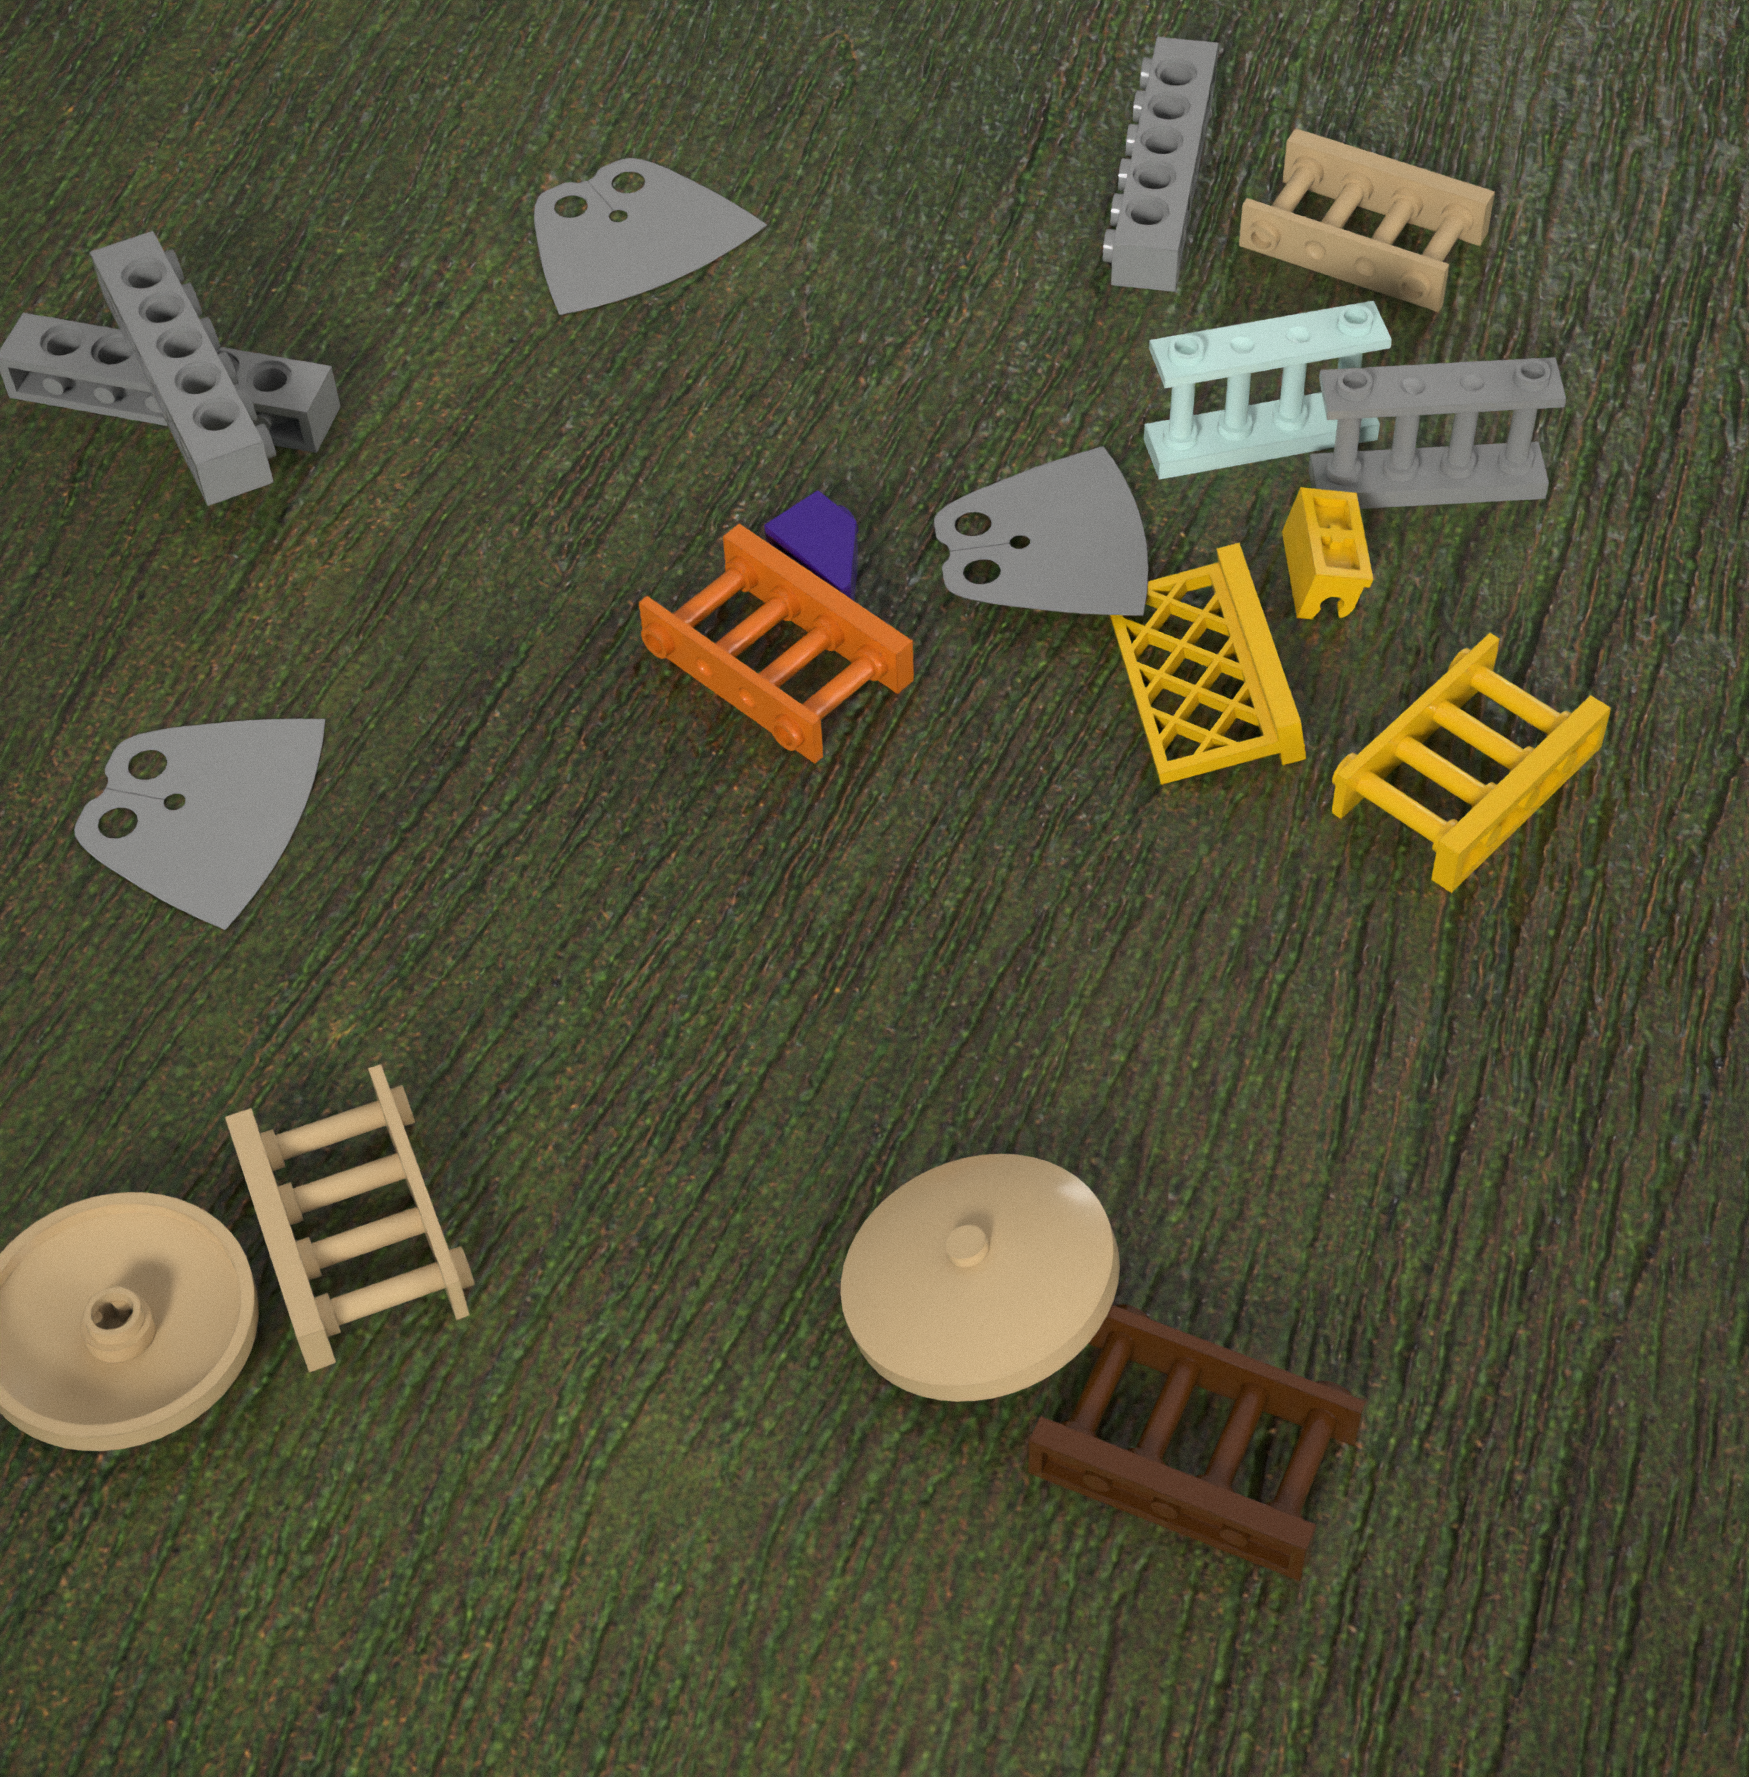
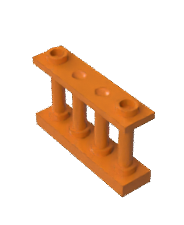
M739 523L723 536L725 572L682 607L671 613L648 596L639 602L642 624L641 637L646 647L656 657L661 659L667 658L771 732L782 747L790 751L796 750L815 764L823 758L821 720L868 680L879 681L897 694L914 681L913 641ZM740 590L743 592L749 591L765 602L716 643L693 628ZM781 620L792 621L808 632L759 673H756L736 658ZM825 649L829 651L834 650L852 662L803 704L779 689L780 686Z

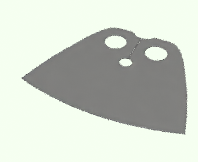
M636 158L621 159L601 167L597 174L588 181L581 183L566 182L551 188L537 198L534 209V225L543 272L559 315L616 302L667 284L725 255L767 226V224L714 191L668 168ZM635 172L643 176L645 184L637 192L621 193L613 189L612 180L620 173ZM567 196L581 197L588 204L587 210L583 214L573 218H565L558 215L554 207L558 200ZM622 210L628 216L622 222H613L610 220L609 215L613 211Z
M1104 446L1049 462L974 491L945 506L934 518L936 538L949 548L950 556L942 566V573L946 588L953 594L984 603L1056 612L1143 616L1148 586V554L1144 528L1131 490ZM978 512L990 518L991 527L981 535L966 536L956 530L955 522L964 514ZM1016 536H1025L1030 540V544L1022 549L1011 547L1009 543ZM976 560L993 561L1001 569L998 578L986 584L969 582L965 579L963 571L968 564Z
M263 719L211 723L161 729L128 738L121 742L113 751L105 767L108 784L98 798L89 801L85 805L75 825V837L80 845L95 859L133 884L198 919L226 930L265 882L286 849L298 825L316 776L324 737L325 719ZM147 750L161 752L167 759L166 769L159 776L149 780H140L129 773V762L138 753ZM172 794H181L185 798V804L177 810H169L164 806V800ZM127 808L137 815V826L127 836L108 838L99 831V820L110 810Z

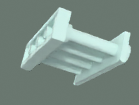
M1374 300L1149 340V350L1164 388L1172 387L1170 420L1147 423L1144 427V442L1159 480L1334 448L1338 420H1327L1322 392L1304 395L1307 363L1339 357L1337 369L1361 368L1363 353L1391 348L1392 339ZM1283 367L1280 400L1248 405L1251 373ZM1228 377L1225 410L1193 415L1195 383ZM1362 418L1359 443L1378 440L1380 423L1377 418Z

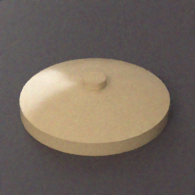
M987 1154L966 1157L937 1166L916 1176L890 1194L870 1214L856 1234L843 1265L840 1294L842 1310L846 1323L862 1355L881 1376L892 1384L916 1395L936 1400L961 1402L992 1399L1012 1394L1044 1380L1070 1362L1091 1341L1107 1317L1115 1298L1120 1271L1119 1252L1113 1230L1100 1201L1086 1184L1064 1168L1038 1158L1016 1154Z
M122 1192L87 1198L60 1208L25 1229L0 1253V1413L21 1431L48 1444L82 1451H108L134 1447L160 1439L181 1429L206 1412L225 1394L243 1369L252 1350L258 1326L259 1302L256 1285L247 1257L233 1234L211 1214L191 1203L170 1196L145 1192Z

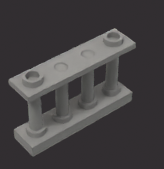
M1556 357L1320 370L1319 381L1327 420L1338 421L1334 452L1310 454L1308 471L1311 488L1357 493L1360 509L1546 499L1549 481L1539 441L1531 442L1538 409L1565 407L1566 396ZM1513 410L1507 443L1473 445L1479 412ZM1455 413L1449 446L1415 448L1420 415ZM1396 416L1392 449L1357 451L1362 418Z

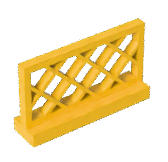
M1240 543L1217 548V563L1148 581L1145 604L1157 608V610L1145 626L1123 618V615H1109L1161 785L1278 753L1282 765L1306 759L1301 720ZM1212 585L1214 595L1203 610L1181 602L1187 592ZM1219 611L1221 612L1222 617L1217 616ZM1171 614L1193 622L1181 640L1159 632ZM1207 628L1229 636V639L1218 654L1195 646ZM1129 636L1136 638L1132 644ZM1149 644L1171 652L1159 670L1137 662ZM1234 655L1236 657L1237 662L1231 660ZM1185 658L1208 667L1196 685L1172 676ZM1221 673L1244 681V684L1233 699L1209 691ZM1143 680L1149 682L1146 688L1144 686ZM1163 688L1186 697L1173 716L1151 707V704ZM1249 700L1251 702L1252 707L1246 705ZM1199 703L1223 712L1210 731L1187 722ZM1236 718L1258 726L1262 735L1241 742L1224 737ZM1157 726L1164 728L1160 734ZM1177 734L1201 743L1193 755L1167 761L1165 750Z

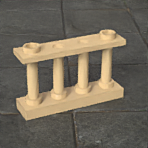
M1295 128L1286 143L1283 182L1286 185L1271 206L1249 198L1242 204L1239 246L1439 312L1444 302L1449 264L1443 261L1457 239L1478 246L1482 244L1489 230L1495 191ZM1307 191L1336 199L1321 222L1293 213ZM1357 206L1385 215L1371 238L1342 229ZM1406 223L1436 232L1422 255L1393 246Z
M381 1064L368 1068L377 1101L275 1135L273 1129L262 1133L259 1132L251 1108L225 1117L309 1372L336 1363L328 1337L341 1333L340 1325L445 1288L456 1320L469 1316L463 1289L475 1284L462 1246L448 1249L404 1126L415 1123L406 1093L402 1085L390 1089ZM384 1126L387 1127L396 1152L395 1154L296 1188L292 1187L291 1182L281 1186L277 1185L273 1171L285 1168L284 1160ZM406 1179L415 1204L414 1208L311 1243L309 1237L298 1241L295 1240L291 1225L304 1221L302 1214ZM425 1233L435 1260L434 1263L332 1299L329 1298L328 1293L314 1297L309 1280L321 1277L320 1269Z

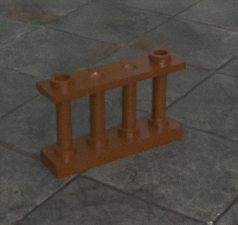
M1127 1304L1112 1305L1100 1329L1088 1343L1101 1349V1352L1069 1421L1057 1423L1042 1416L1039 1417L1029 1439L1028 1473L1301 1581L1311 1556L1317 1524L1304 1520L1300 1514L1330 1439L1334 1438L1355 1446L1360 1433L1366 1401L1352 1396L1346 1388L1334 1382L1325 1380L1314 1382L1151 1320L1147 1314L1134 1306ZM1128 1360H1131L1168 1376L1136 1448L1126 1450L1098 1439L1095 1432ZM1196 1385L1235 1400V1403L1204 1475L1201 1474L1194 1477L1166 1466L1163 1457ZM1262 1411L1303 1427L1273 1502H1266L1264 1504L1235 1493L1231 1488Z

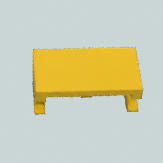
M1300 487L1282 530L1296 617L1312 620L1321 610L1320 605L1322 601L1330 597L1341 598L1337 602L1339 618H1344L1354 610L1363 588H1370L1373 582L1357 493Z

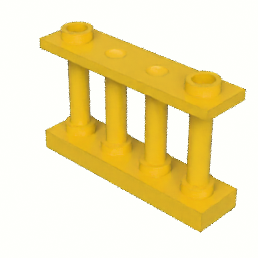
M1492 633L1483 638L1472 650L1469 648L1462 649L1451 662L1446 674L1358 755L1355 753L1348 754L1340 762L1332 778L1335 791L1331 813L1342 819L1365 797L1433 842L1432 850L1436 852L1431 880L1451 893L1602 747L1611 707L1590 695L1573 713L1567 710L1559 713L1495 673L1494 666L1500 638ZM1479 691L1541 730L1547 736L1535 749L1531 746L1523 749L1460 708ZM1442 726L1509 769V774L1498 784L1490 782L1485 785L1422 743ZM1402 762H1405L1471 805V810L1460 821L1451 819L1447 822L1384 779Z

